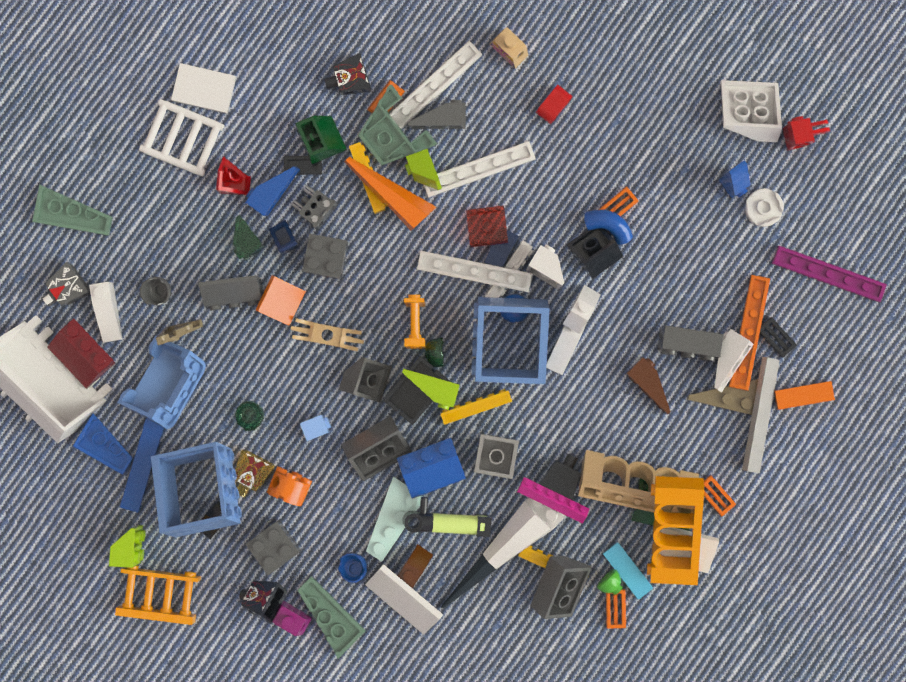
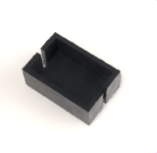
M421 356L409 369V371L450 381L438 370L433 372L432 369L434 367ZM405 375L383 400L396 412L401 409L400 415L412 425L433 402L430 397Z

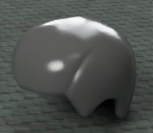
M162 277L148 278L142 282L139 289L142 300L146 304L156 306L163 305L169 301L172 294L170 284Z

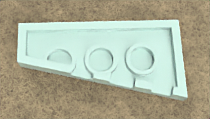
M394 476L366 552L381 562L405 528L402 520L404 514L412 510L417 511L420 506L421 497H424L419 496L412 499L407 485Z

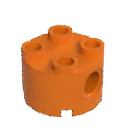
M277 466L267 493L277 499L281 498L284 502L292 505L302 506L312 480L302 477L303 475L294 471L289 473L287 472L288 470Z

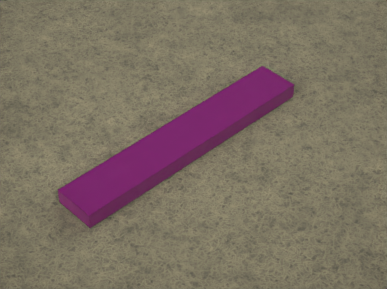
M777 246L771 263L878 303L881 302L887 286L885 283L782 246Z

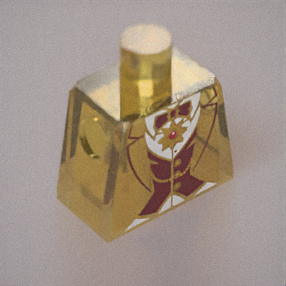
M242 449L235 468L237 474L235 481L240 483L237 487L239 496L245 498L249 489L257 492L277 465L246 449Z

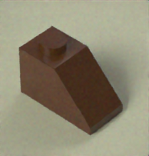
M417 544L397 576L413 588L433 557V554Z

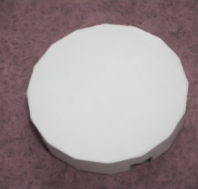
M766 188L758 189L750 194L745 203L747 218L753 224L761 227L771 226L781 218L784 210L783 200L779 194Z

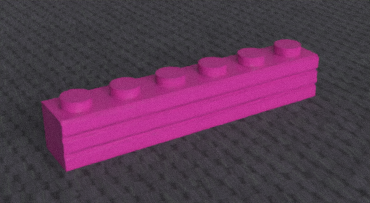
M525 477L517 490L518 493L582 524L590 510Z

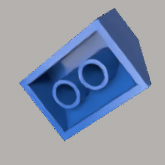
M451 438L397 458L412 499L466 479Z

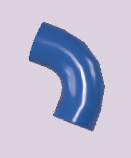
M608 210L585 212L584 220L588 230L606 229L611 232L618 245L626 244L632 240L633 234L629 225L617 213Z

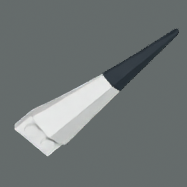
M528 498L446 599L441 608L447 607L496 569L552 531L566 515Z

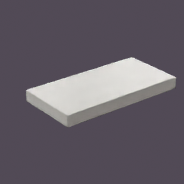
M382 565L365 584L422 634H425L443 616L441 612L385 565Z

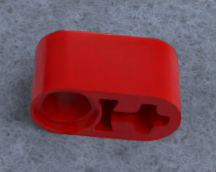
M557 85L540 105L536 113L551 125L573 96L560 85Z

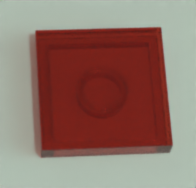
M504 205L466 210L470 247L508 243Z

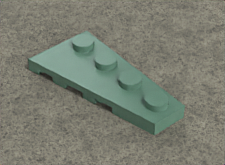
M39 184L32 222L106 236L110 235L113 217Z
M313 576L298 589L306 606L314 616L319 628L323 631L328 643L339 659L366 630Z

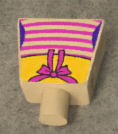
M507 27L490 42V45L515 69L528 56L527 46Z

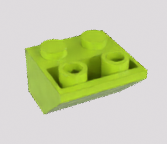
M143 525L131 528L110 546L109 566L133 568L143 561L144 549H142V541H145L146 535Z

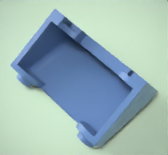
M155 335L153 341L149 344V354L153 357V360L136 390L129 388L123 391L117 403L166 429H170L177 422L201 379L206 365L192 351L177 344L167 342L158 345L157 336Z

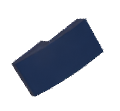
M502 228L484 264L504 267L519 236Z

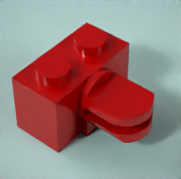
M803 116L792 118V121L787 122V125L782 128L787 151L806 147L815 142V135L830 132L829 127L813 130V128L829 124L828 120L811 123L810 118L803 119Z

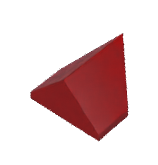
M223 156L217 172L216 190L220 194L247 196L250 191L251 176H247Z

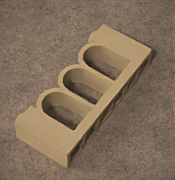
M586 450L582 461L578 496L654 512L655 496H651V484H655V476L699 478V474L683 470L677 472L668 467L658 468L655 471L652 466L644 462H633L628 465L620 457H605L604 453ZM614 472L622 479V486L602 482L603 473ZM638 477L646 481L648 492L629 488L630 478ZM666 505L661 509L671 513L693 514L694 506Z

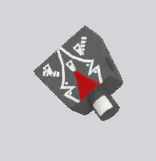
M66 262L46 282L45 285L50 292L42 297V299L49 307L57 301L61 306H68L90 295V288L73 264Z

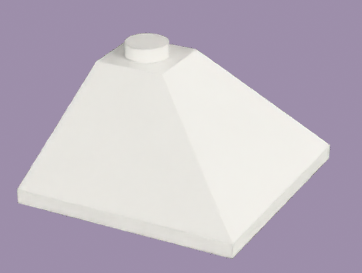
M721 80L723 128L756 141L778 142L782 130L778 83Z

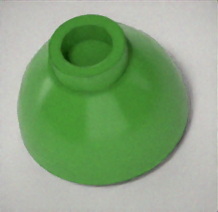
M616 569L609 571L597 584V589L601 592L613 593L614 595L618 594L623 588L621 586L620 574Z

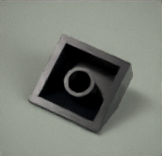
M603 228L586 230L567 244L569 250L592 279L624 257L616 241Z

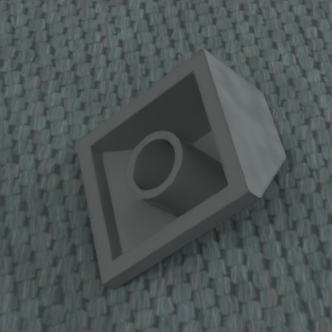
M362 357L344 371L339 390L381 403L392 366Z

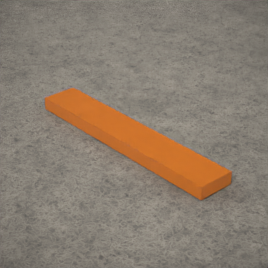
M755 275L750 277L739 334L750 340L754 345L730 379L729 387L749 390L770 278Z

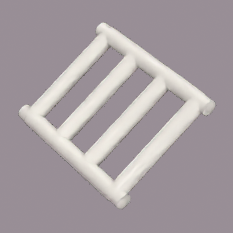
M160 99L158 103L160 107L146 141L144 145L140 146L139 151L194 174L204 176V167L219 131H222L224 128V124ZM166 110L177 113L162 152L151 147ZM185 116L195 121L180 158L177 159L170 156L169 153ZM204 124L212 127V130L198 164L195 166L186 161L200 127Z

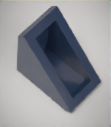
M286 220L269 229L282 255L300 247Z

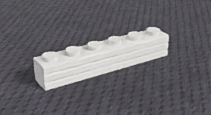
M522 241L505 268L518 270L520 266L523 267L526 262L525 258L527 256L530 257L533 247ZM493 285L485 297L499 298L507 290H505V287Z

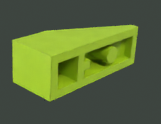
M403 369L402 373L428 397L438 403L439 408L449 410L450 407L454 408L460 387L459 384Z

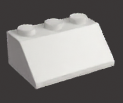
M540 245L526 271L533 273L536 277L559 290L564 284L558 255L555 254L556 250L548 245L544 247Z

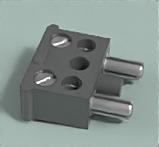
M306 185L307 189L303 188V191L309 194L311 198L302 197L301 201L305 203V206H302L296 200L291 205L299 211L298 214L318 230L336 208L337 202L329 199L318 189L314 191Z

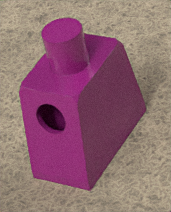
M283 600L272 623L294 636L303 635L313 617Z

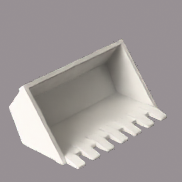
M34 316L28 323L24 321L0 336V388L3 390L0 395L3 398L8 395L28 414L25 418L28 422L33 419L48 435L59 443L76 432L92 413L107 401L104 397L112 388L105 384L97 391L92 387L98 381L96 380L86 389L47 348L49 344L46 340L54 332L49 327H46L40 334L34 331L42 322L38 316Z

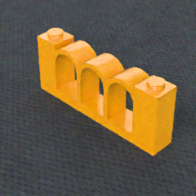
M655 476V484H651V496H655L654 541L652 544L651 563H647V575H651V583L698 585L704 478ZM666 505L694 506L693 514L665 512L661 508ZM668 527L692 528V536L663 534L660 530ZM663 550L691 551L690 557L663 556L659 552Z

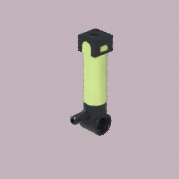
M421 497L420 512L408 511L402 519L405 528L412 533L470 534L477 537H490L492 518L489 515L427 513L428 497ZM412 517L418 518V522L414 526L408 525V521Z

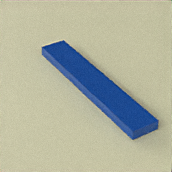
M148 419L144 423L120 504V508L136 513L140 512L151 475V456L157 454L164 427Z

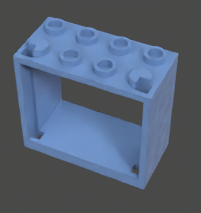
M478 297V303H474V319H477V321H473V338H476V340L472 342V357H476V359H472L471 375H475V382L546 384L550 309L547 299ZM484 311L539 314L536 370L482 368Z
M212 442L151 456L159 533L176 538L241 524L242 512L238 506L239 491L235 484L237 474L233 468L234 453L231 448L218 442ZM215 458L222 516L181 524L174 466Z

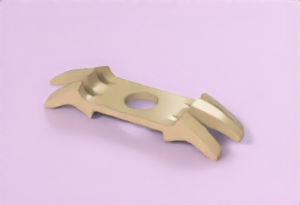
M296 318L295 322L309 325L310 329L291 326V330L309 334L308 337L293 335L292 339L321 343L358 351L359 348L345 345L344 343L364 344V340L346 336V333L361 335L362 331L323 325ZM326 329L331 330L333 333V337L329 341L322 338V332Z

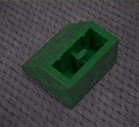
M311 116L295 123L298 136L311 164L347 150L332 116Z

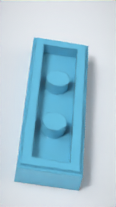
M618 542L602 553L612 567L619 572L622 580L638 600L653 589L652 585Z

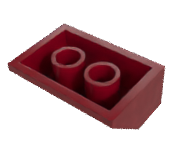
M74 318L57 333L47 346L86 389L115 364L114 360Z

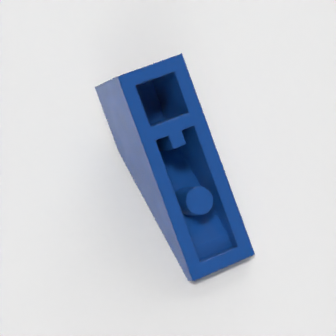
M745 160L719 179V182L731 198L736 195L738 198L748 192L746 188L751 185Z
M292 167L260 184L255 189L252 188L246 196L248 199L245 203L263 216H268L300 169Z

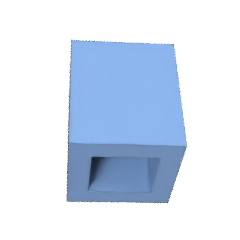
M323 415L300 423L307 441L329 433V428H331L328 417L324 418Z

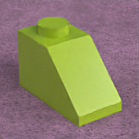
M428 149L406 156L408 164H405L408 176L412 174L415 182L436 190L442 189Z

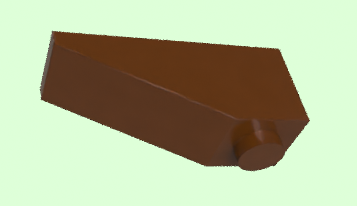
M641 357L625 375L665 414H669L671 411L657 370L654 368L655 364L648 357L646 359Z

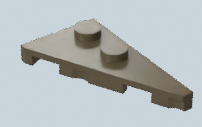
M202 319L165 327L156 337L157 344L162 345L167 342L177 341L179 337L203 327Z
M758 379L750 381L748 391L726 386L722 392L712 389L691 394L687 397V400L752 415Z

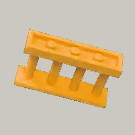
M408 295V298H404V303L406 307H410L411 335H409V338H404V346L407 349H426V340L420 335V307H425V300L420 298V295Z
M139 565L133 568L124 567L121 569V573L128 574L125 601L122 605L116 607V616L188 625L195 623L196 614H191L189 610L193 582L201 580V576H196V572L185 571L184 574L139 569ZM136 575L147 576L144 605H141V608L134 607L132 603ZM155 577L166 578L163 607L160 610L153 609V606H151ZM174 580L185 581L183 604L180 612H172V608H170Z

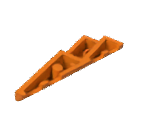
M348 157L344 161L383 204L385 203L410 231L436 208L433 204L353 158Z

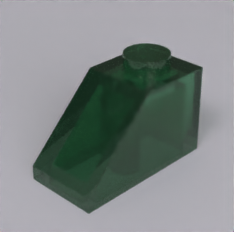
M238 215L236 217L233 245L235 247L233 251L239 259L244 258L247 261L261 251L264 245L245 220Z

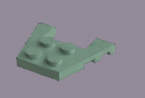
M393 85L387 87L374 112L358 134L381 165L391 163L438 144L427 130L411 142L391 117L388 110L402 99Z

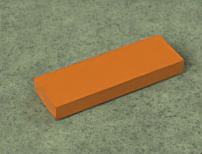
M832 381L774 391L777 410L835 400Z

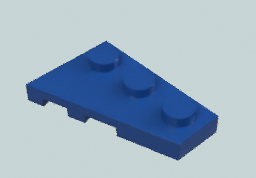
M92 413L73 445L76 449L122 475L125 474L134 459L94 413Z

